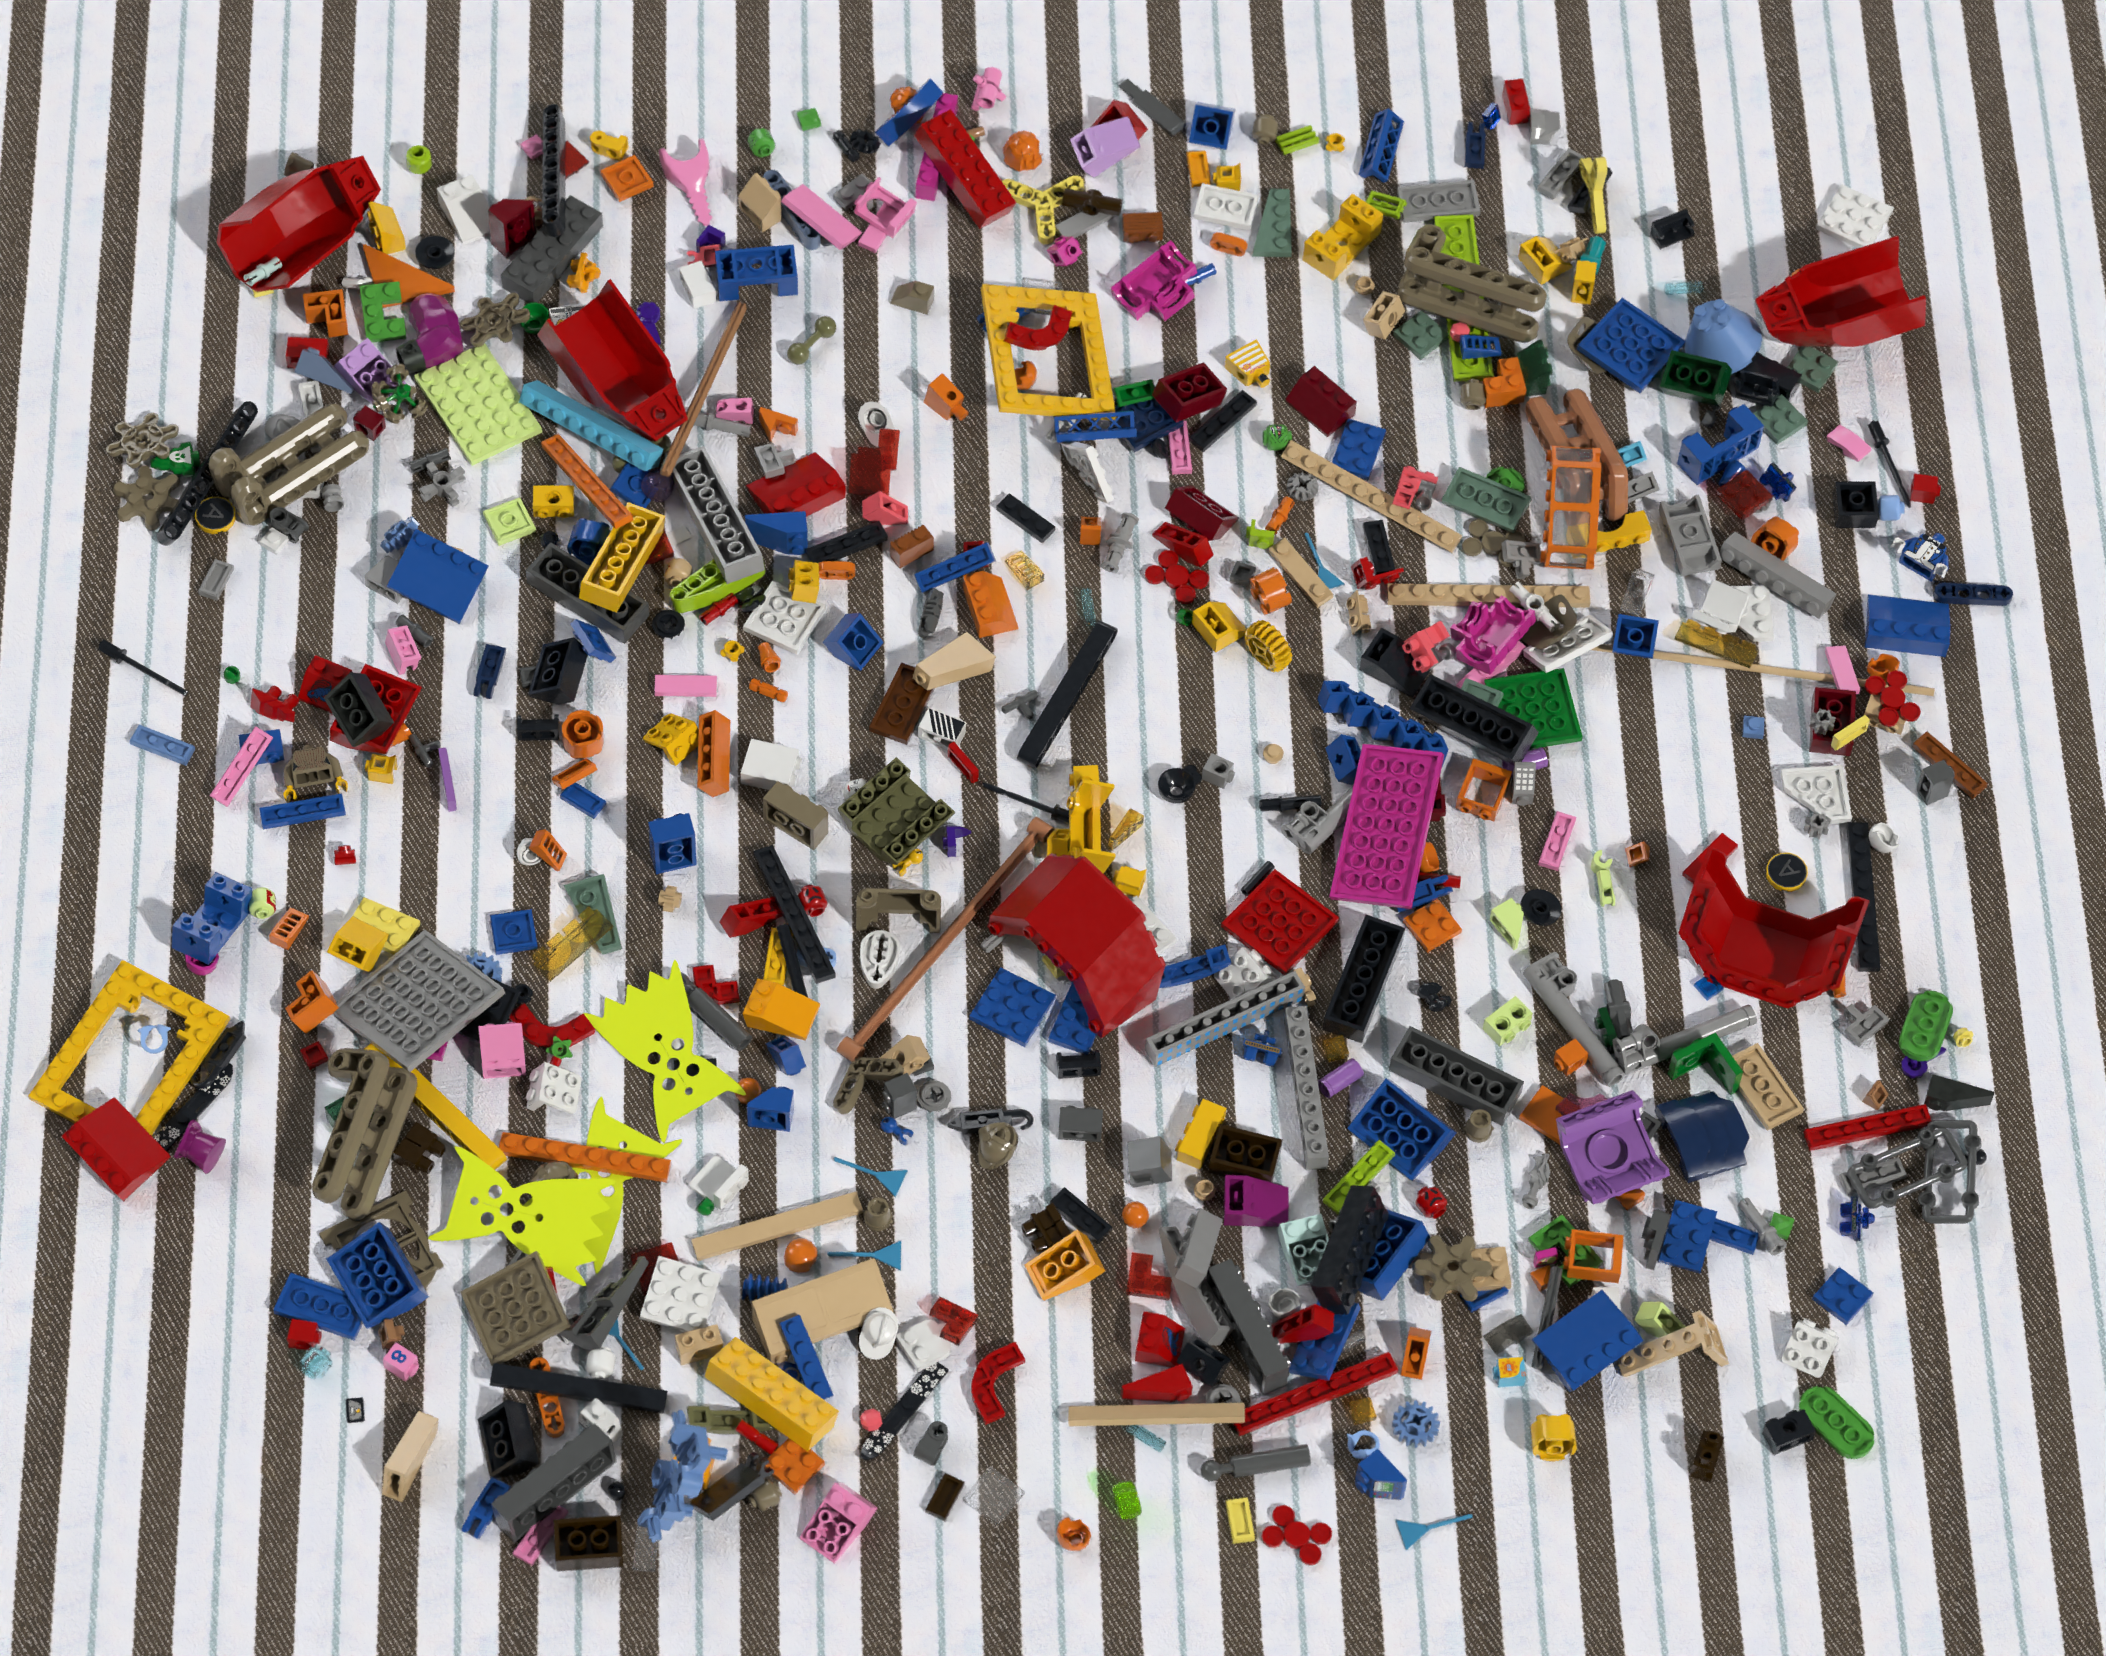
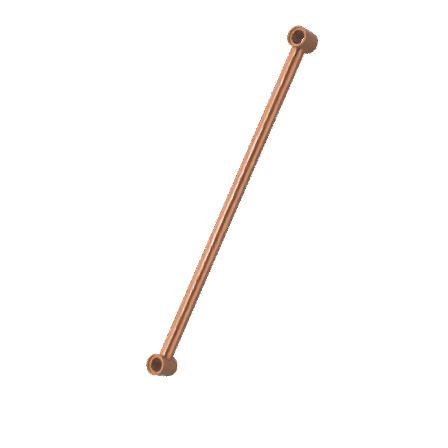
M1038 817L1032 819L1026 830L1029 833L853 1039L846 1036L840 1042L837 1048L839 1054L851 1062L863 1056L865 1052L863 1045L1038 841L1042 843L1047 842V838L1054 831V827Z

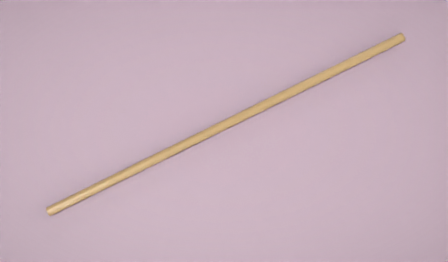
M1601 644L1591 650L1612 653L1613 645ZM1655 650L1653 654V659L1835 683L1832 674ZM1857 678L1859 686L1865 687L1867 679ZM1906 685L1901 689L1904 693L1934 696L1935 688Z

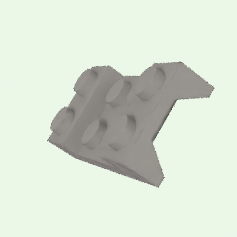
M1699 494L1693 496L1686 503L1670 505L1665 501H1660L1659 513L1664 527L1667 526L1676 553L1675 560L1680 575L1686 576L1720 569L1722 560Z

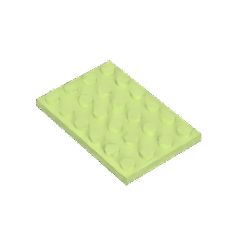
M485 343L481 347H473L445 363L433 366L414 375V380L471 466L542 433V427L529 408L519 403V393Z

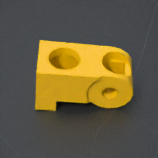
M599 130L594 131L590 135L591 150L619 162L622 161L629 148L627 136L620 135L619 138H615Z

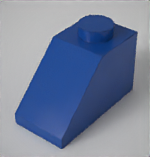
M783 1035L766 1043V1047L779 1069L787 1076L796 1075L801 1072V1069L806 1067L798 1044L787 1036Z

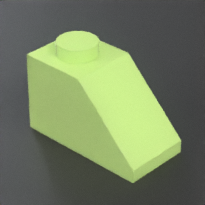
M1510 898L1491 910L1489 920L1511 948L1516 950L1524 913L1521 910L1522 906Z
M1642 1302L1634 1319L1646 1333L1658 1338L1686 1327L1662 1302Z

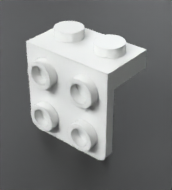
M1713 581L1702 609L1694 610L1692 618L1697 619V623L1702 626L1708 627L1711 625L1715 627L1716 632L1724 635L1729 632H1736L1749 595L1720 581Z
M1242 947L1230 958L1231 965L1214 973L1215 979L1231 999L1252 991L1262 984L1276 980L1272 976L1274 974L1273 970L1260 961L1262 959L1261 955L1256 950H1250Z
M547 1062L531 1071L529 1076L531 1081L530 1089L526 1095L528 1100L527 1109L535 1111L543 1104H546L569 1114L576 1112L581 1085L580 1075Z
M713 1156L690 1181L689 1185L691 1189L703 1198L707 1196L714 1203L715 1207L722 1210L726 1204L733 1200L737 1192L747 1185L749 1181L748 1168L741 1164L735 1169L719 1156Z
M1804 1318L1803 1321H1797L1783 1353L1782 1362L1819 1378L1823 1375L1840 1337L1835 1336L1837 1332L1827 1327H1824L1822 1330L1815 1327V1322Z

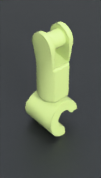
M1598 850L1592 859L1591 870L1597 876L1601 907H1604L1605 904L1615 906V895L1609 871L1612 859H1608L1605 863L1600 862L1602 850Z

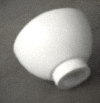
M533 838L523 839L517 848L518 860L526 866L535 865L542 860L529 849Z

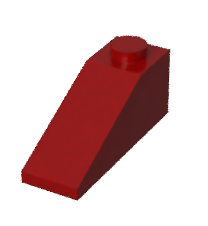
M1164 522L1152 533L1156 540L1171 551H1174L1184 561L1195 566L1202 567L1214 555L1206 536L1168 522Z
M774 897L729 906L719 923L729 938L746 935L782 917V914Z
M1313 1304L1272 1323L1271 1334L1273 1337H1277L1280 1344L1320 1339L1333 1333L1334 1313L1317 1304Z
M1183 1364L1123 1385L1121 1397L1122 1399L1158 1402L1184 1401L1192 1395L1193 1386Z

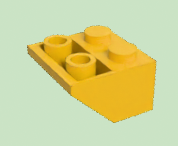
M369 202L367 216L370 223H368L370 233L376 237L374 238L376 248L381 249L385 254L406 250L405 238L393 208Z
M1535 236L1520 244L1518 259L1540 285L1573 268L1570 262L1562 260L1560 252L1554 253L1558 248L1549 238Z
M1208 602L1193 611L1192 625L1215 653L1245 636L1247 629L1226 603Z
M352 916L336 932L327 953L361 970L372 972L389 934Z

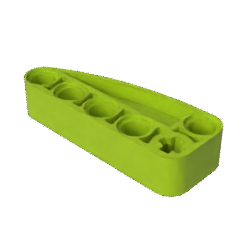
M713 559L670 591L673 610L678 613H685L712 605L715 601L719 602L730 593L736 594L763 577L765 570L727 584Z

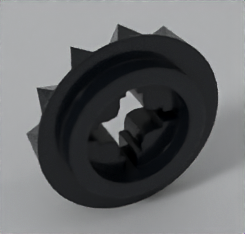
M861 129L853 131L850 136L851 145L862 153H875L881 144L879 137L874 136V132L869 133L867 129L865 131Z
M663 610L653 618L652 629L656 635L661 636L663 639L666 637L672 640L673 637L680 636V633L684 631V618L677 611ZM671 620L672 626L666 630L665 625Z

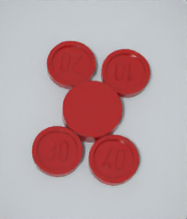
M1165 550L1161 552L1158 557L1160 566L1152 565L1146 569V581L1150 584H1160L1165 578V583L1170 588L1176 589L1175 597L1178 602L1182 604L1192 603L1196 597L1194 588H1205L1209 583V575L1203 570H1194L1189 575L1188 570L1184 566L1177 565L1179 558L1174 551Z
M1892 671L1888 674L1886 682L1889 687H1886L1884 679L1879 676L1867 678L1865 682L1866 691L1872 695L1881 694L1880 703L1884 708L1880 710L1878 720L1883 726L1892 727L1898 723L1899 714L1897 710H1900V716L1908 722L1916 721L1920 717L1921 710L1917 704L1913 702L1904 703L1906 696L1901 689L1907 684V676L1903 672Z
M1287 1505L1276 1507L1272 1518L1276 1525L1285 1527L1284 1533L1277 1526H1268L1262 1532L1263 1543L1270 1548H1276L1284 1540L1290 1548L1300 1549L1299 1557L1304 1564L1309 1566L1317 1564L1321 1559L1322 1552L1316 1544L1324 1545L1331 1540L1332 1529L1325 1523H1316L1310 1530L1305 1523L1294 1521L1295 1514L1291 1507ZM1310 1538L1316 1544L1309 1543Z

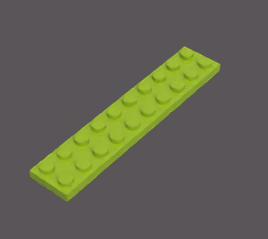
M1434 216V225L1440 227L1446 235L1444 248L1441 253L1480 265L1474 216ZM1442 284V286L1447 287L1448 289L1464 293V291L1460 290L1459 288L1447 284ZM1446 318L1453 381L1463 382L1470 379L1483 381V378L1494 377L1491 357L1462 359L1459 342L1452 340L1450 336L1452 325L1458 322ZM1467 325L1470 329L1469 335L1489 337L1487 331Z

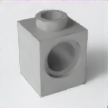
M1211 753L1203 767L1202 780L1224 789L1227 783H1231L1235 776L1233 771L1234 763Z

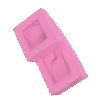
M1842 425L1837 426L1827 435L1829 443L1842 448L1843 455L1857 462L1872 451L1871 447L1864 440Z

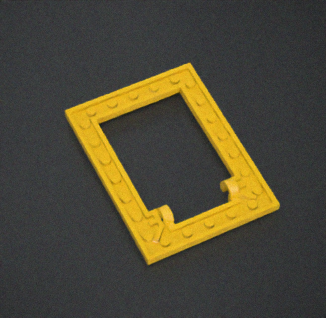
M982 284L981 296L999 412L1043 416L1115 412L1096 293ZM1057 305L1073 311L1069 328L1080 327L1092 399L1018 393L1011 344L1004 341L1007 323L1012 322L1016 324L1018 322L1019 312H1016L1017 307L1052 310L1053 306ZM1102 417L1100 420H1109V419H1108L1107 417Z
M122 960L28 1097L31 1101L73 1123L94 1111L96 1108L62 1091L61 1088L117 1007L134 1013L139 1008L141 997L143 996L186 1019L184 1021L185 1030L179 1029L176 1033L177 1038L187 1042L135 1118L152 1136L231 1020L230 1016Z

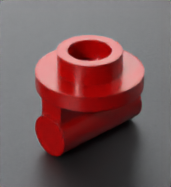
M350 845L338 846V850H334L335 865L356 864L355 849H351Z

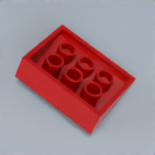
M816 452L785 466V474L767 479L764 476L746 485V489L763 514L806 511L807 517L846 498V484L837 471Z
M365 664L361 673L366 674L393 719L394 724L381 736L352 747L335 718L330 728V741L349 749L387 754L422 687Z
M115 1097L78 1120L61 1136L123 1202L171 1158L166 1150Z

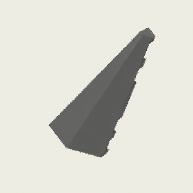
M645 1256L638 1257L636 1264L630 1271L625 1269L622 1272L623 1277L619 1281L609 1283L589 1301L587 1308L580 1316L575 1314L572 1317L571 1327L559 1334L584 1350L600 1349L649 1263Z

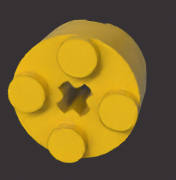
M1541 1414L1536 1417V1421L1530 1427L1533 1454L1535 1456L1536 1454L1539 1455L1540 1459L1544 1461H1560L1565 1459V1455L1570 1453L1572 1456L1576 1452L1575 1428L1570 1415L1548 1416Z

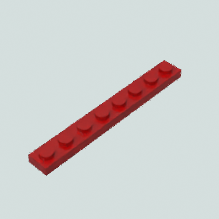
M1390 1352L1384 1353L1332 1374L1329 1381L1318 1379L1245 1408V1423H1233L1238 1435L1242 1436L1398 1374V1368Z

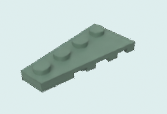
M1270 189L1252 257H1291L1290 189Z
M601 874L564 885L601 954L604 955L621 950V940L605 875Z

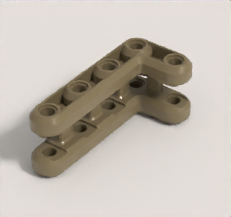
M1425 225L1417 231L1406 251L1404 259L1406 271L1399 282L1397 295L1400 296L1404 304L1521 343H1528L1537 337L1539 324L1536 319L1516 311V309L1520 308L1530 312L1541 310L1545 306L1547 294L1540 285L1441 253L1444 248L1446 235L1436 225ZM1442 284H1447L1459 288L1460 290H1463L1464 293L1448 289L1447 287L1442 286ZM1479 296H1481V297L1483 296V297H1486V298L1495 300L1496 302H1499V303H1502V304H1501V305H1496V304H1493V303L1484 301L1483 299H1480Z
M330 403L241 460L231 448L216 450L210 456L209 470L217 490L223 497L232 498L236 512L244 524L255 526L268 519L272 509L276 507L285 508L308 491L313 490L319 484L327 481L361 459L368 452L370 441L362 431L355 430L342 438L334 440L332 437L333 433L342 428L347 422V412L340 404ZM319 445L321 448L320 452L308 460L306 459L301 462L298 459L299 455L311 447ZM285 466L288 470L287 473L267 484L264 480L266 476Z
M342 1048L330 1056L328 1072L332 1077L341 1082H350V1085L314 1177L312 1191L316 1199L328 1204L338 1200L345 1188L341 1200V1212L351 1220L357 1221L367 1217L372 1210L415 1096L417 1077L407 1069L390 1067L388 1058L378 1051Z

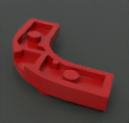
M1054 305L1051 310L1049 323L1042 329H1030L1009 322L1004 341L1021 348L1036 351L1046 350L1047 347L1053 345L1056 346L1063 340L1068 331L1073 311Z
M524 1003L514 1009L509 1018L510 1022L522 1023L523 1039L536 1047L552 1046L554 1036H557L561 1041L570 1039L572 1041L571 1047L595 1033V1028L584 1013L564 1025L549 1027L540 1023Z
M1016 1341L984 1357L973 1375L971 1384L972 1399L985 1425L1005 1417V1411L994 1391L995 1381L1004 1372L1025 1363V1358Z

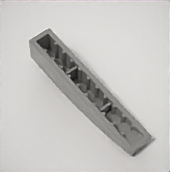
M1160 1227L1158 1230L1168 1270L1177 1295L1191 1324L1194 1326L1200 1339L1209 1345H1221L1234 1330V1327L1206 1278L1203 1279L1196 1289L1174 1277L1176 1271L1174 1264L1178 1256L1181 1255L1178 1253V1250L1185 1241L1182 1239L1177 1227Z

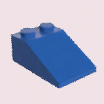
M806 511L745 515V523L756 544L787 555L806 554V549L808 548Z

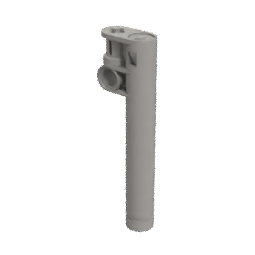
M1353 786L1327 811L1314 802L1308 801L1303 803L1300 811L1294 815L1293 820L1288 825L1283 824L1281 826L1283 835L1306 854L1313 853L1346 821Z
M1557 952L1550 953L1528 966L1523 972L1524 977L1572 1040L1576 1038L1589 1053L1587 1059L1600 1077L1603 1078V1081L1608 1087L1619 1083L1624 1078L1625 1073L1567 998L1575 991L1577 983L1576 973L1568 969L1567 966L1562 965L1558 959L1559 954Z
M1748 1004L1740 1007V1009H1735L1662 1039H1659L1647 1025L1641 1024L1628 1037L1613 1039L1616 1063L1625 1075L1671 1058L1675 1050L1691 1045L1698 1038L1703 1039L1715 1032L1721 1038L1747 1028V1026H1752L1757 1023L1756 1014L1751 1005Z

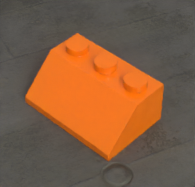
M985 571L963 575V591L979 638L1017 630L1018 624L1002 577Z

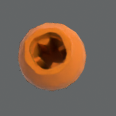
M750 1077L743 1078L738 1084L744 1089L746 1095L736 1093L735 1095L741 1103L748 1104V1102L761 1095L762 1088L755 1079Z
M1130 1202L1122 1211V1219L1128 1227L1133 1229L1141 1228L1149 1219V1211L1141 1202Z

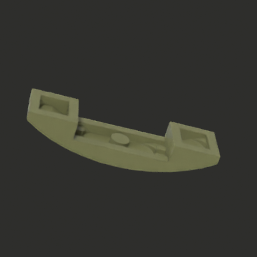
M709 1406L687 1407L689 1425L705 1427L707 1433L739 1434L735 1429L741 1420H744L759 1432L774 1429L773 1426L751 1410H710Z

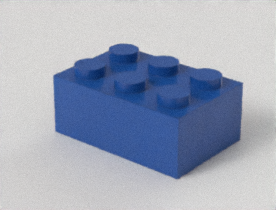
M679 813L673 817L657 818L648 822L650 855L656 874L697 865L695 831L689 813Z

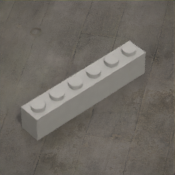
M1736 532L1723 542L1719 552L1723 561L1818 619L1830 609L1836 596L1835 592Z

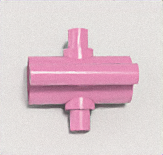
M988 67L985 69L983 76L976 74L973 77V81L977 83L972 104L973 110L978 111L979 107L990 109L994 107L996 99L1000 101L1005 100L1006 95L999 88L1002 78V72L999 69Z

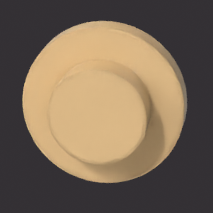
M1362 276L1355 282V290L1361 295H1369L1374 291L1375 285L1370 277Z
M1269 744L1263 750V757L1270 764L1278 763L1284 755L1282 747L1277 744Z
M1201 1180L1196 1183L1194 1194L1199 1200L1208 1201L1215 1195V1186L1209 1180Z

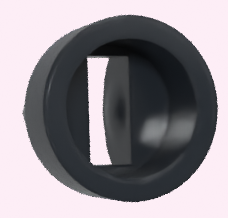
M619 1481L610 1483L607 1490L609 1498L614 1501L623 1499L625 1496V1486Z

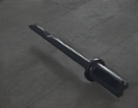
M1873 420L1870 422L1871 424H1868V428L1875 441L1874 446L1875 448H1881L1891 473L1899 486L1905 504L1911 508L1909 496L1902 486L1901 478L1886 446L1890 441L1886 438L1879 421L1874 422Z
M105 639L99 643L98 650L115 659L116 663L120 664L124 661L185 697L189 691L126 656V649H120Z
M983 783V787L990 791L1006 795L1011 799L1051 814L1052 820L1057 819L1069 824V810L1061 808L1059 804L1052 808L992 784Z

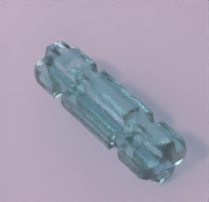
M1696 281L1694 284L1692 282H1679L1676 285L1666 283L1664 290L1666 295H1672L1674 292L1676 294H1689L1692 291L1694 293H1702L1703 283L1701 281Z
M1090 588L1081 589V599L1085 624L1087 626L1095 625L1096 616L1094 614L1092 590Z
M1126 1426V1432L1131 1435L1135 1434L1137 1439L1148 1446L1152 1445L1156 1451L1161 1452L1165 1448L1166 1441L1160 1437L1157 1438L1156 1434L1143 1426Z

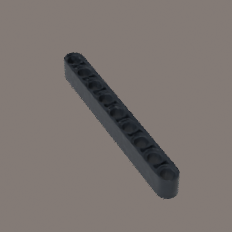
M557 104L548 105L543 110L542 219L551 237H558L565 232L566 122Z
M244 402L229 419L159 529L157 540L160 544L164 546L171 545L186 528L214 483L209 470L210 456L220 448L236 449L257 416L258 408L253 402ZM195 485L198 486L201 491H198ZM186 501L191 504V507L186 504ZM166 531H168L172 537H169Z
M1097 621L1020 748L1017 761L1035 769L1039 766L1115 640L1118 628L1103 621Z

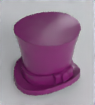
M191 1120L173 1157L176 1159L181 1157L188 1158L205 1174H208L220 1159L226 1145V1139L203 1132L199 1122Z

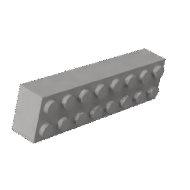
M702 446L680 454L670 477L725 582L729 584L764 571L762 553L705 447Z

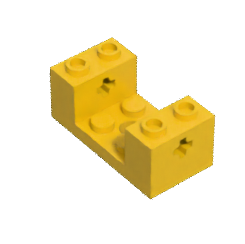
M1352 193L1340 205L1339 219L1325 234L1316 230L1304 242L1303 261L1334 281L1381 233L1383 213ZM1340 241H1343V242H1345L1347 245H1346V246H1340V245L1337 244V243L1340 242Z

